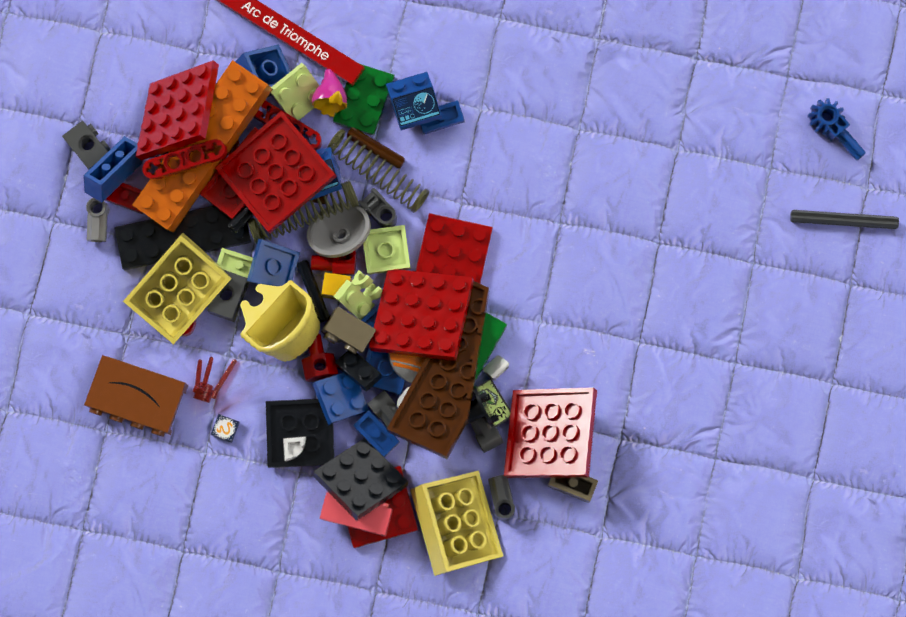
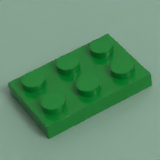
M361 64L365 70L356 83L351 86L346 82L344 88L347 95V108L335 113L333 123L350 129L354 127L362 133L374 136L389 95L386 84L393 82L395 76Z

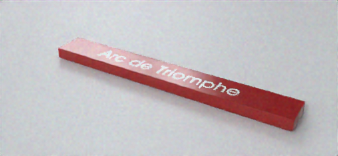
M216 0L324 69H331L337 77L351 86L356 83L365 70L364 66L258 0Z

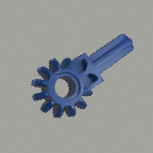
M827 98L825 102L818 100L816 102L817 106L812 105L810 107L812 112L807 117L813 119L809 126H817L815 133L822 129L823 135L827 136L830 141L837 138L855 160L862 158L866 152L846 130L850 124L845 119V116L841 115L844 108L840 107L837 109L838 101L831 104L830 99ZM822 113H828L831 116V121L824 120Z

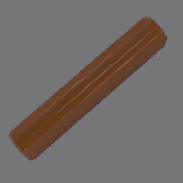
M354 127L348 131L347 138L352 135L351 141L354 143L359 140V146L366 145V150H373V154L376 156L379 154L381 159H386V162L393 164L396 168L400 169L405 162L403 156Z

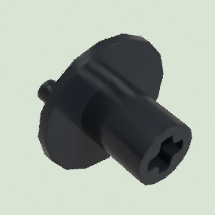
M474 386L477 399L471 401L469 419L466 425L485 417L489 425L493 427L495 426L494 422L498 421L499 418L497 414L492 416L486 402L491 400L489 393H481L479 388Z

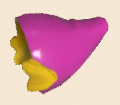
M326 69L321 84L313 94L312 106L320 110L321 114L334 117L336 112L347 108V95L331 69Z

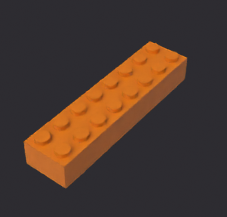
M232 60L215 85L206 139L177 148L168 153L218 139L226 145L227 156L273 89ZM214 145V149L211 151H207L206 147L203 148L206 153V159L209 158L208 153L213 152L219 155V150L222 149V147ZM198 150L190 154L192 162H198L201 159V153ZM226 156L219 161L158 180L150 179L132 205L174 233L199 197V193L217 171L215 167ZM173 157L169 160L171 169L179 167L180 160L178 157ZM162 161L163 166H159L157 169L163 168L166 172L167 170L165 169L164 163Z

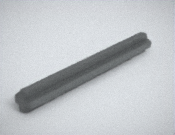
M792 210L790 213V221L797 223L897 229L899 226V218L895 216Z

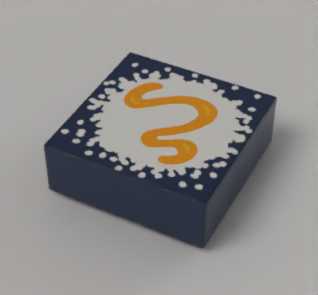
M218 414L211 435L232 443L240 422Z

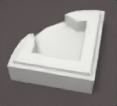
M306 437L283 438L285 461L293 460L301 454L306 444Z

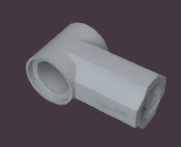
M92 198L86 205L88 212L86 240L106 242L109 206L105 201L100 202ZM96 204H102V211L98 214L93 213V207Z

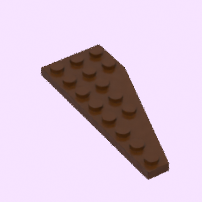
M475 281L473 283L457 360L425 358L387 427V432L445 459H448L469 419L490 292L489 287Z

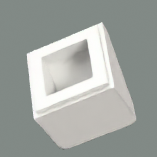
M497 355L483 368V371L492 381H495L509 368V362Z

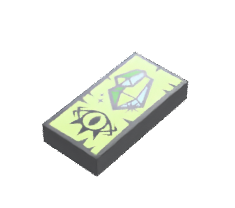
M492 379L477 386L481 393H489L491 400L486 403L491 415H498L499 420L494 422L495 427L508 421L511 410Z

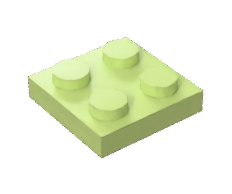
M301 63L271 87L273 89L271 94L284 112L300 120L314 109L312 97L319 84L307 67Z
M405 225L370 229V233L363 243L367 275L385 273L388 270L411 269Z

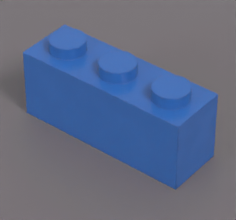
M124 136L83 175L85 193L100 202H103L142 164V160L136 157L138 143Z

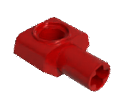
M356 250L348 255L336 258L312 255L311 270L332 271L333 274L355 275Z
M318 333L312 345L308 347L309 356L301 360L307 382H315L338 375L334 353L324 352L321 334ZM318 363L324 364L326 368L324 370L318 371L314 368V366Z

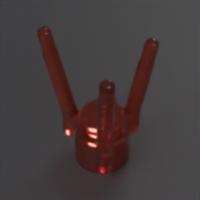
M209 358L203 382H200L202 360L199 359L193 398L210 403L211 398L216 399L218 391L235 366L236 359H233L214 390H212L213 385L207 384L214 358Z

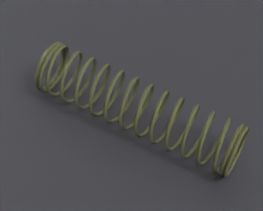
M340 129L331 139L327 148L331 147L332 151H334L343 140L345 130ZM350 135L344 142L342 148L337 153H335L334 156L339 154V160L345 159L346 165L352 164V170H357L359 168V175H363L366 173V180H370L371 178H373V185H376L380 182V190L385 189L387 187V194H391L394 192V199H398L399 197H401V204H404L408 201L407 209H411V212L413 211V213H415L422 206V204L428 197L429 190L424 189L417 197L413 205L409 207L412 197L421 186V184H418L413 193L404 202H402V199L407 189L414 181V179H411L405 190L395 198L396 192L401 183L406 178L407 174H405L398 183V185L391 192L388 193L389 187L392 181L400 172V169H398L393 175L392 179L384 187L381 188L383 180L392 169L393 164L389 166L384 176L379 181L374 183L378 172L386 163V159L383 160L377 171L371 177L367 178L371 167L378 160L379 154L374 158L371 165L363 173H361L362 166L370 157L373 150H370L368 152L363 162L358 167L354 168V164L357 158L364 151L366 145H363L357 153L356 157L350 163L347 164L349 155L359 143V140H357L349 150L348 154L340 159L342 150L346 147V145L352 138V135Z

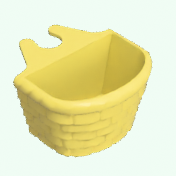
M289 280L282 286L258 284L255 289L263 295V301L255 307L251 306L247 300L241 302L240 306L245 319V328L240 336L259 352L284 362L291 361L303 354L312 345L319 333L320 321L317 318L312 299L307 292L292 280Z

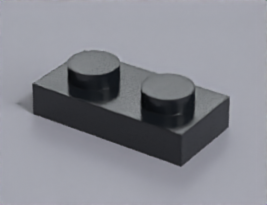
M347 351L335 362L336 367L366 392L382 378L381 373L358 353L353 354Z

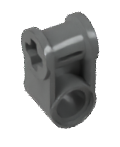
M375 188L371 189V193L366 198L358 201L359 206L380 227L385 228L396 225L397 216L395 210ZM385 213L392 215L389 221H383L381 217Z

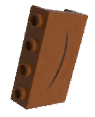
M102 355L84 405L90 408V413L99 416L102 413L111 415L109 418L111 420L122 423L124 419L130 421V426L143 430L145 426L152 429L151 433L164 437L165 433L171 435V427L183 393L186 394L189 385L185 382Z

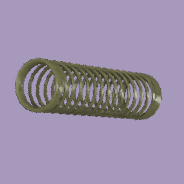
M348 180V182L341 183L347 206L339 190L336 192L341 209L332 193H330L334 211L324 195L323 198L328 211L327 215L318 197L316 199L321 216L316 210L313 201L310 200L315 220L307 205L304 204L308 222L301 209H299L302 225L294 213L295 227L290 218H288L289 230L283 222L281 224L282 232L278 227L275 229L276 236L273 232L271 234L275 238H278V232L283 236L285 234L284 228L288 233H291V226L294 230L298 229L297 223L301 228H304V221L307 225L311 224L310 218L314 223H317V216L320 220L324 219L323 212L327 218H330V211L333 215L337 214L336 207L343 213V205L347 210L350 209L349 202L353 208L359 206L351 182ZM251 218L248 221V225L256 244L258 239L265 240V237L271 241V234L269 233L268 237L262 224L259 221L257 223L255 218Z

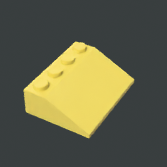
M182 233L123 302L174 345L232 278L196 243Z
M479 471L421 484L410 489L434 576L503 557Z

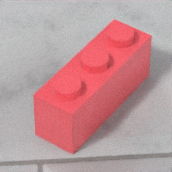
M326 492L320 519L386 537L393 510L388 508L389 504L383 503L356 521L329 492Z

